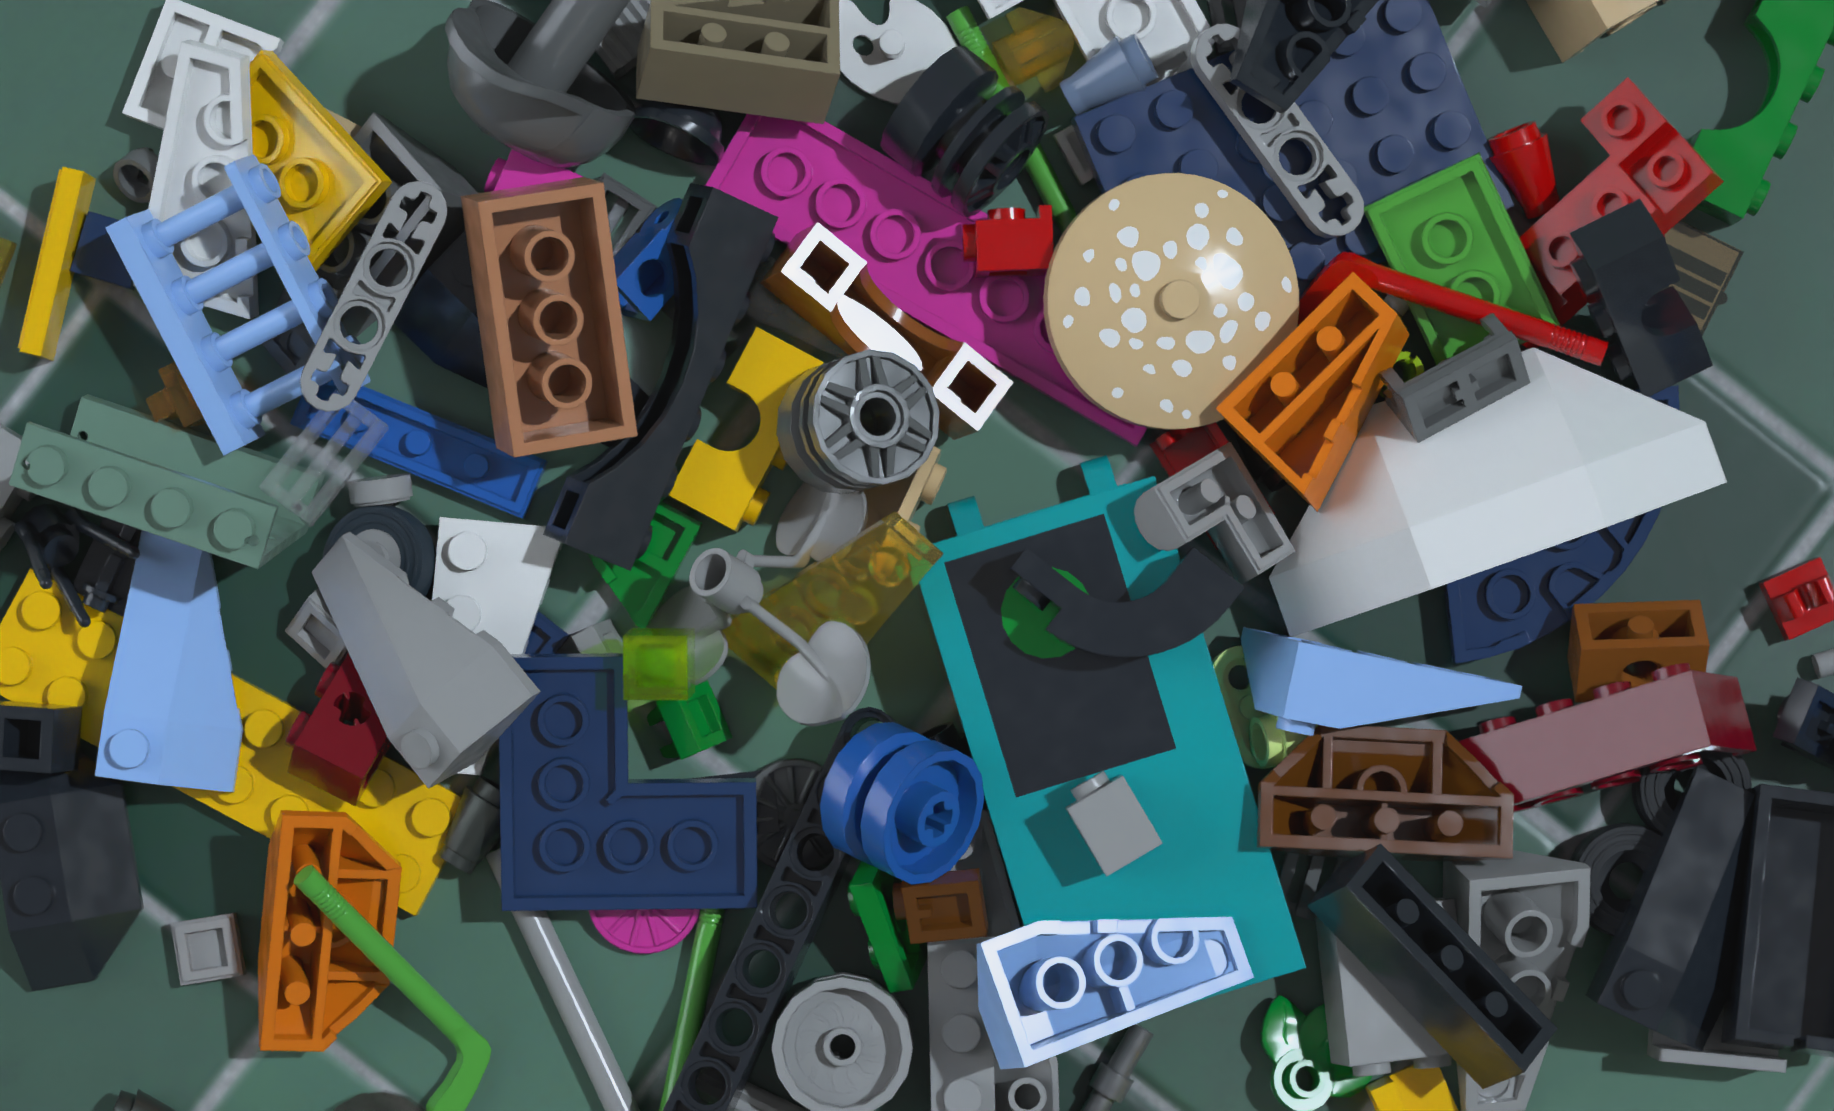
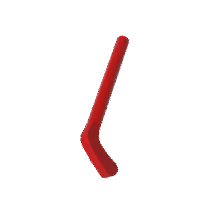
M1342 252L1335 256L1316 275L1299 298L1298 325L1354 272L1371 289L1480 326L1482 324L1479 319L1493 313L1516 338L1559 351L1565 355L1601 366L1609 343L1382 266L1352 252Z

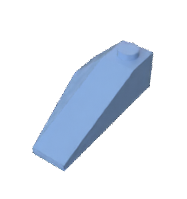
M142 530L138 546L140 555L135 560L103 714L95 776L156 785L234 792L243 725L240 708H237L231 675L233 669L230 653L225 642L220 614L221 603L212 554Z
M1243 627L1241 643L1255 710L1278 716L1276 728L1289 732L1313 736L1316 724L1342 729L1519 699L1521 695V685L1417 662L1411 664L1404 660L1359 650L1355 653L1352 650L1321 644L1316 641Z
M1232 917L1036 921L977 943L978 1008L1000 1070L1028 1067L1254 978Z

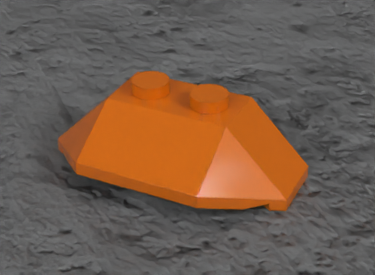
M281 810L268 847L258 953L260 1051L324 1052L337 1039L336 1035L353 1022L390 985V980L293 883L296 875L304 867L313 865L344 899L394 947L402 872L401 864L346 812Z

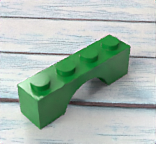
M1755 0L1744 26L1757 40L1766 59L1768 83L1765 97L1758 111L1747 123L1723 130L1701 129L1690 137L1688 142L1724 181L1700 202L1695 209L1731 226L1744 219L1746 213L1755 216L1759 211L1771 186V182L1763 179V176L1772 157L1774 156L1781 160L1789 149L1798 129L1797 125L1789 121L1799 100L1808 103L1821 82L1825 69L1816 64L1826 43L1834 47V0Z

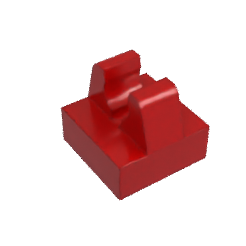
M1821 557L1813 558L1758 583L1784 641L1796 638L1834 620V585Z

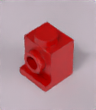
M1039 205L1037 218H1026L1025 209L997 208L987 210L988 220H976L975 224H962L963 262H976V278L1045 276L1047 274L1054 253L1052 205Z

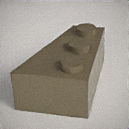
M651 0L637 48L636 98L824 124L840 77L839 0Z

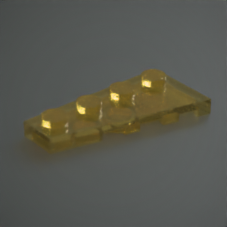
M894 511L839 546L829 556L818 563L814 562L800 571L790 581L764 594L759 605L799 634L807 643L822 624L828 621H837L856 630L867 645L944 553ZM751 613L731 615L732 622L730 626L722 630L727 638L728 648L777 690V680L782 667L799 651Z

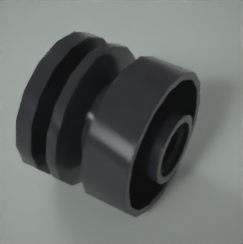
M957 46L940 56L908 90L893 112L883 132L881 147L886 154L915 177L925 175L937 167L931 184L932 189L941 198L952 196L950 202L953 207L965 217L976 215L990 205L1021 173L1046 131L1049 115L1035 101L1024 103L1025 96L1016 86L1005 87L993 96L999 78L996 70L966 46Z

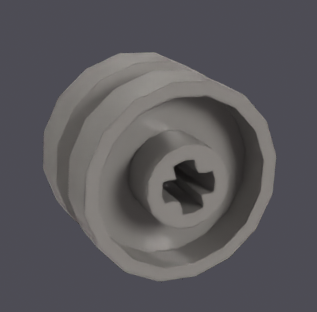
M849 972L819 976L797 990L777 1020L772 1043V1053L778 1078L790 1096L810 1111L876 1110L893 1098L907 1077L913 1051V1037L909 1017L893 992L889 993L888 988L872 977ZM845 1034L853 1039L855 1045L851 1056L844 1058L840 1051H831V1041L837 1035Z

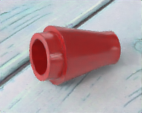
M1535 121L1510 128L1488 140L1493 151V156L1489 157V159L1522 206L1527 219L1546 214L1560 201L1547 133L1540 134Z

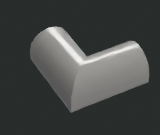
M1231 442L1147 490L1136 501L1134 508L1135 522L1140 533L1148 543L1157 549L1170 551L1181 547L1207 531L1235 579L1240 584L1256 577L1296 552Z

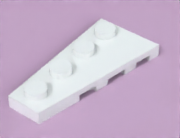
M194 40L181 42L148 208L153 218L161 222L232 186L224 166L235 160L253 155L249 56ZM244 208L174 244L172 254L183 276H188L192 279L255 247L256 230ZM257 274L204 301V306L247 319L259 316Z
M440 517L432 600L440 597L455 608L452 617L475 634L485 630L500 641L510 654H525L539 607L542 605L550 582L549 578L563 543L543 535L546 526ZM492 746L476 763L458 773L483 775Z

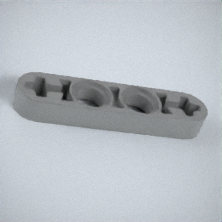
M1216 24L1201 32L1193 41L1190 49V63L1196 75L1304 224L1315 235L1323 238H1337L1353 231L1360 224L1364 214L1363 198L1297 104L1294 102L1287 111L1282 113L1275 110L1272 118L1266 123H1254L1242 111L1241 101L1246 92L1236 86L1229 94L1223 84L1230 81L1231 72L1223 63L1215 67L1208 63L1206 57L1213 51L1208 41L1213 38L1219 45L1229 41L1234 46L1235 51L1229 57L1230 63L1233 66L1240 29L1230 24ZM1296 139L1304 142L1312 153L1311 166L1303 175L1290 174L1281 166L1279 152L1281 146L1287 140ZM1325 170L1330 179L1318 185L1330 199L1342 196L1345 199L1347 205L1340 212L1345 221L1342 224L1336 219L1324 222L1319 212L1323 210L1325 203L1316 189L1309 191L1304 197L1298 187L1315 180Z
M422 181L409 182L400 187L390 198L302 370L300 377L301 393L306 402L315 409L329 412L338 411L348 406L356 397L445 223L447 216L446 200L441 191L432 184ZM421 193L430 198L427 209L435 214V218L431 224L421 221L416 226L410 240L421 241L423 245L419 253L415 254L402 241L384 238L383 233L387 225H390L397 233L401 231L407 219V212L399 208L401 200L405 198L406 200L413 201ZM390 249L396 251L403 256L406 262L407 272L405 278L396 286L385 287L379 285L370 274L369 265L371 258L381 250ZM360 306L367 308L377 319L378 328L376 335L365 344L349 342L344 338L340 330L342 315L352 307ZM331 339L345 352L363 355L364 360L359 369L350 361L346 362L340 374V380L348 385L345 394L341 396L340 394L333 393L327 401H324L316 396L319 385L312 381L311 377L315 370L326 372L330 369L336 354L325 353L324 348L328 340Z

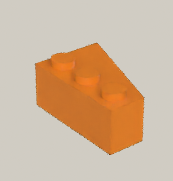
M1352 272L1215 409L1227 424L1318 512L1384 385L1378 373L1389 367L1393 368L1410 334L1399 315Z

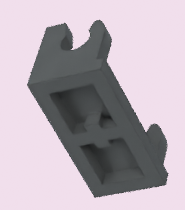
M1493 313L1479 319L1484 329L1490 334L1484 337L1482 342L1452 358L1449 357L1439 362L1437 366L1404 383L1391 367L1378 373L1382 382L1389 388L1383 391L1387 405L1417 443L1530 383L1516 336L1511 331L1509 332Z

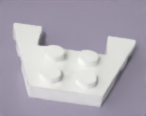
M1023 0L977 1L989 20ZM1053 0L1086 62L1114 37L1118 36L1123 40L1134 33L1146 50L1158 74V78L1146 84V86L1192 68L1190 49L1193 41L1201 32L1210 27L1196 0ZM1213 38L1208 41L1211 46L1215 43ZM1070 125L1054 134L1053 138L1078 183L1083 185L1094 176L1074 128Z

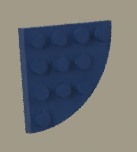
M1679 385L1670 386L1650 396V398L1680 411ZM1662 507L1445 584L1444 592L1452 663L1457 664L1490 658L1532 643V641L1548 635L1570 621L1573 604H1587L1597 601L1625 572L1644 545Z

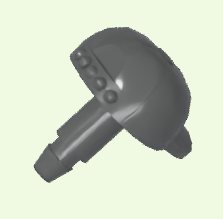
M472 0L467 8L454 9L445 24V31L450 43L447 54V67L450 88L454 96L482 132L531 160L562 169L596 160L608 152L623 137L634 120L635 106L615 83L588 62L630 0H552L536 24L519 13L489 0Z

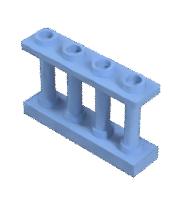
M254 154L224 166L232 186L163 222L156 218L154 219L150 210L147 209L105 227L223 456L264 436L265 432L260 424L262 422V415L302 395L300 377L304 366L249 392L241 388L231 368L233 358L304 323L316 345L338 302V298L331 285L325 279L318 277L308 258L310 245L305 233L296 222L289 221L278 200L281 196V190L275 175L266 164H260ZM245 208L262 243L192 279L188 276H183L172 254L174 244ZM275 266L292 300L221 336L216 332H212L202 312L203 302ZM340 321V330L344 338L351 343L361 344L354 336H348ZM329 339L324 352L336 354V357L330 369L326 372L315 370L311 380L319 386L333 380L338 391L343 396L348 385L340 380V374L346 362L350 361L359 369L364 356L345 352ZM368 374L361 387L370 383L371 380Z

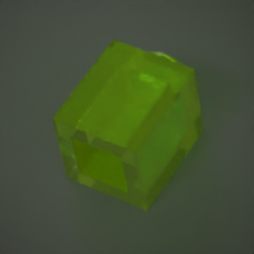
M631 628L623 635V700H688L695 692V628Z

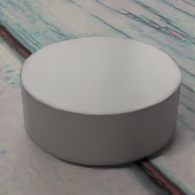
M410 473L375 476L347 482L350 504H354V507L410 500V497L413 496Z

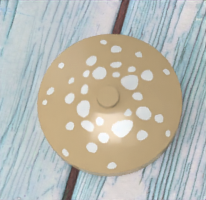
M1183 173L1148 175L1130 180L1098 196L1084 207L1068 225L1054 249L1047 270L1043 295L1044 318L1051 347L1064 373L1073 385L1101 410L1115 418L1146 428L1176 430L1200 427L1224 419L1215 408L1297 328L1299 315L1297 274L1286 243L1267 215L1243 194L1225 184L1197 175Z

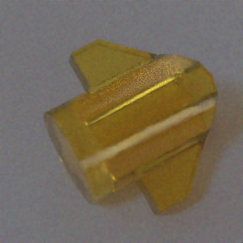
M1021 7L1004 14L1013 32L992 42L991 45L1011 85L1017 87L1036 77L1044 93L1060 86L1059 83L1062 81L1074 47L1075 39L1072 29L1066 22L1056 17Z

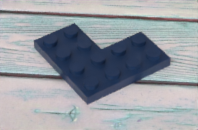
M627 653L511 654L541 692L499 737L502 911L757 908L756 778L629 779Z

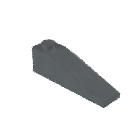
M374 112L353 139L391 179L392 183L316 271L319 278L325 279L331 285L338 300L390 198L400 187L409 182L416 181L432 184L441 191L447 205L445 223L412 288L417 284L427 268L465 230L461 196L477 194L475 189L453 165L384 116ZM421 193L413 201L403 198L399 208L407 212V219L401 231L397 233L390 225H387L383 237L402 241L415 254H418L423 243L410 240L421 221L430 224L434 221L435 214L427 209L430 198ZM390 249L375 253L369 265L373 280L385 287L400 284L407 272L403 256ZM285 286L276 308L292 300ZM360 306L346 310L341 317V322L348 336L352 335L355 338L377 320L370 310ZM304 323L262 343L286 374L304 366L315 347Z

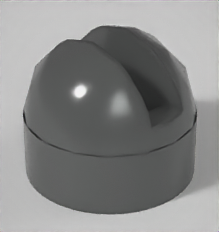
M142 147L132 150L121 158L113 169V177L119 190L126 197L138 203L150 202L159 157L154 153L153 149ZM145 174L149 181L143 179L142 176Z

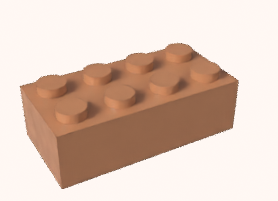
M580 177L461 196L496 448L515 458L638 436L604 183Z

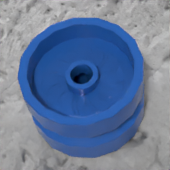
M895 722L874 723L854 735L838 753L824 782L820 803L823 831L834 848L873 865L911 885L930 883L950 871L968 850L979 827L984 804L982 775L974 760L956 749L938 741L930 740Z

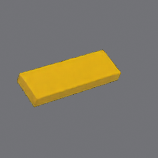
M63 166L62 170L59 169L18 344L19 352L54 361L74 276L70 269L89 211L96 182L94 177L84 171Z

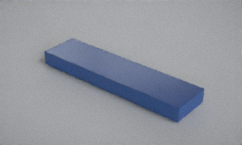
M331 380L319 386L316 396L321 400L327 401L331 394H340L334 381ZM364 386L360 387L356 397L348 406L338 411L325 412L315 409L301 395L290 422L293 426L522 519L526 517L548 461L534 455L514 458L496 448L495 439Z

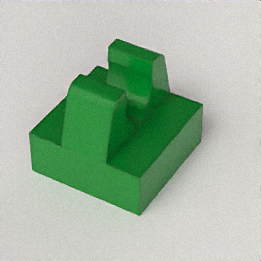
M708 680L657 701V706L647 715L649 726L664 721L673 742L660 749L662 756L665 758L680 757L683 760L733 738Z

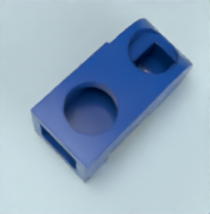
M673 198L658 207L644 222L640 232L635 233L614 256L620 308L623 316L651 321L674 294L673 270L666 239L683 201L681 198Z

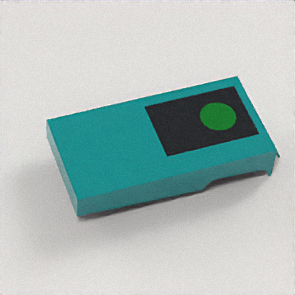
M1107 455L1079 463L1089 495L985 527L974 495L947 503L957 536L910 550L909 553L968 741L971 756L982 775L984 799L1023 925L1025 926L1036 921L1058 920L1088 921L1103 919L1232 917L1254 978L1191 1003L1306 968L1270 849L1257 847L1258 809L1204 634L1201 633L1191 641L1174 649L1148 656L1116 658L1090 654L1073 648L1044 631L1059 612L1057 607L1049 603L1041 611L1012 588L1019 577L1012 573L1010 568L1025 549L1028 548L1073 585L1094 598L1109 602H1128L1143 598L1155 591L1181 561L1177 549L1170 551L1160 550L1148 543L1140 533L1135 522L1134 508L1136 501L1144 492L1157 485L1155 476L1117 486ZM1102 771L1106 773L1109 780L1119 775L1124 776L1163 844L1109 876L1103 873L1065 809L1066 806L1076 801L1070 790Z

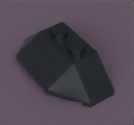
M81 751L79 753V770L57 773L0 770V882L8 931L32 991L97 980L106 963L144 909L124 784L118 779L95 776L96 762Z

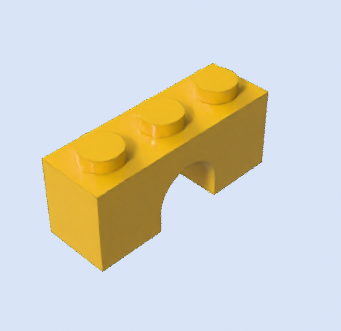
M756 327L727 384L730 388L749 397L758 406L760 427L757 435L747 446L735 451L718 450L697 439L677 475L673 489L668 496L737 533L743 521L754 526L771 494L761 488L771 468L775 466L783 471L787 465L776 435L778 408L789 385L808 369L822 365L824 362Z

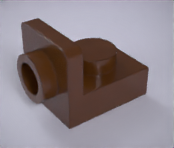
M979 868L948 871L930 883L911 885L903 880L902 882H893L892 895L895 917L897 921L907 920L911 944L987 937L988 920Z

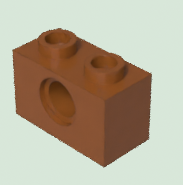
M1672 600L1573 604L1567 658L1575 702L1595 700L1593 690L1604 685L1630 681L1632 688L1651 683L1653 682L1651 675L1653 671L1670 665L1689 663L1691 670L1706 672L1710 644L1701 601Z

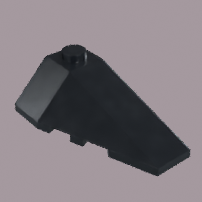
M1247 0L1229 82L1277 112L1287 111L1330 62V56L1346 37L1355 33L1367 20L1365 16L1379 0Z
M464 230L424 272L405 299L394 324L435 364L488 389L466 232ZM630 378L636 419L645 407L649 396ZM617 440L601 442V444L610 447Z
M1696 766L1585 994L1596 1003L1699 1051L1703 1050L1730 994L1755 800L1754 793Z

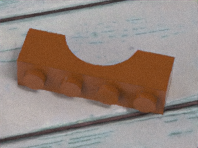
M818 222L794 236L760 282V284L848 355L868 349L893 352L916 365L933 388L940 411L939 429L953 440L978 432L1013 384L1011 379L965 342L939 335L900 310L876 286L869 275L867 262Z

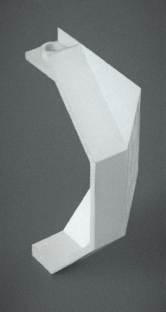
M1534 347L1521 352L1530 380L1528 385L1419 443L1416 442L1397 418L1386 401L1374 404L1320 509L1317 512L1309 505L1291 537L1290 542L1296 552L1278 562L1269 576L1290 637L1440 587L1727 483L1706 422Z

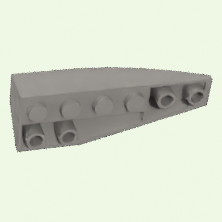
M982 810L979 827L968 850L950 871L980 869L988 920L987 937L927 942L931 1111H1059V1075L1056 1056L1025 1068L1000 1070L978 1008L977 943L1020 927L989 811Z

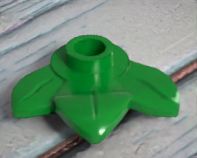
M1281 995L1276 996L1269 1004L1260 1030V1043L1264 1052L1274 1064L1271 1072V1088L1281 1105L1291 1111H1313L1323 1106L1329 1097L1350 1098L1367 1086L1372 1076H1353L1352 1067L1331 1063L1324 1003L1313 1009L1307 1016L1291 1001ZM1300 1068L1307 1070L1312 1076L1313 1084L1309 1091H1303L1296 1083V1073Z

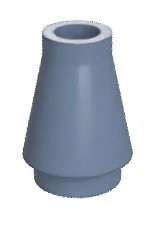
M1133 33L1123 40L1118 36L1114 37L1073 75L1059 84L1068 103L1078 116L1089 109L1102 106L1130 93L1145 91L1146 84L1157 79L1158 74L1140 40Z

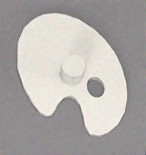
M839 0L840 71L860 90L879 100L899 105L905 94L923 72L940 56L958 46L947 25L931 9L917 0H890L889 17L882 25L870 22L850 0ZM859 36L869 39L873 44L872 53L867 56L857 53L853 48L854 39Z

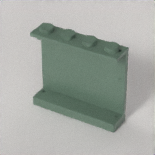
M87 394L81 397L70 435L27 422L9 485L259 569L307 533L325 474L243 446L223 456L213 436ZM84 432L87 433L88 438L84 436ZM294 505H301L302 511L297 513L294 510Z

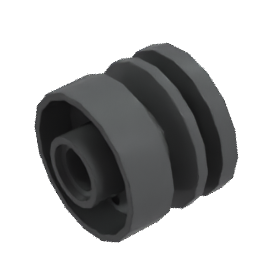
M868 349L808 369L789 385L778 408L776 435L784 460L800 480L822 492L851 494L907 478L924 464L938 438L940 411L931 384L916 365L893 352Z

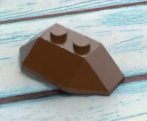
M1318 725L1313 736L1307 735L1259 782L1257 847L1308 856L1353 858L1381 843L1396 860L1513 859L1514 794L1501 782H1498L1447 730L1354 726L1338 729Z

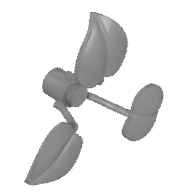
M804 482L787 504L777 525L776 546L786 556L752 555L742 549L738 552L737 557H734L721 548L706 550L692 565L689 575L690 586L683 588L670 597L655 613L647 630L643 629L634 639L622 647L623 652L627 653V657L640 670L660 682L678 687L698 685L711 677L727 657L728 642L722 630L729 627L732 622L729 614L736 615L749 612L799 651V653L792 656L784 664L778 676L776 696L783 712L792 720L807 726H821L844 720L859 705L869 684L871 663L865 641L856 630L848 625L837 621H828L815 631L807 643L799 634L759 605L763 597V585L760 575L754 567L801 569L808 564L811 557L821 564H831L842 559L855 547L867 524L868 506L864 491L851 494L822 492Z

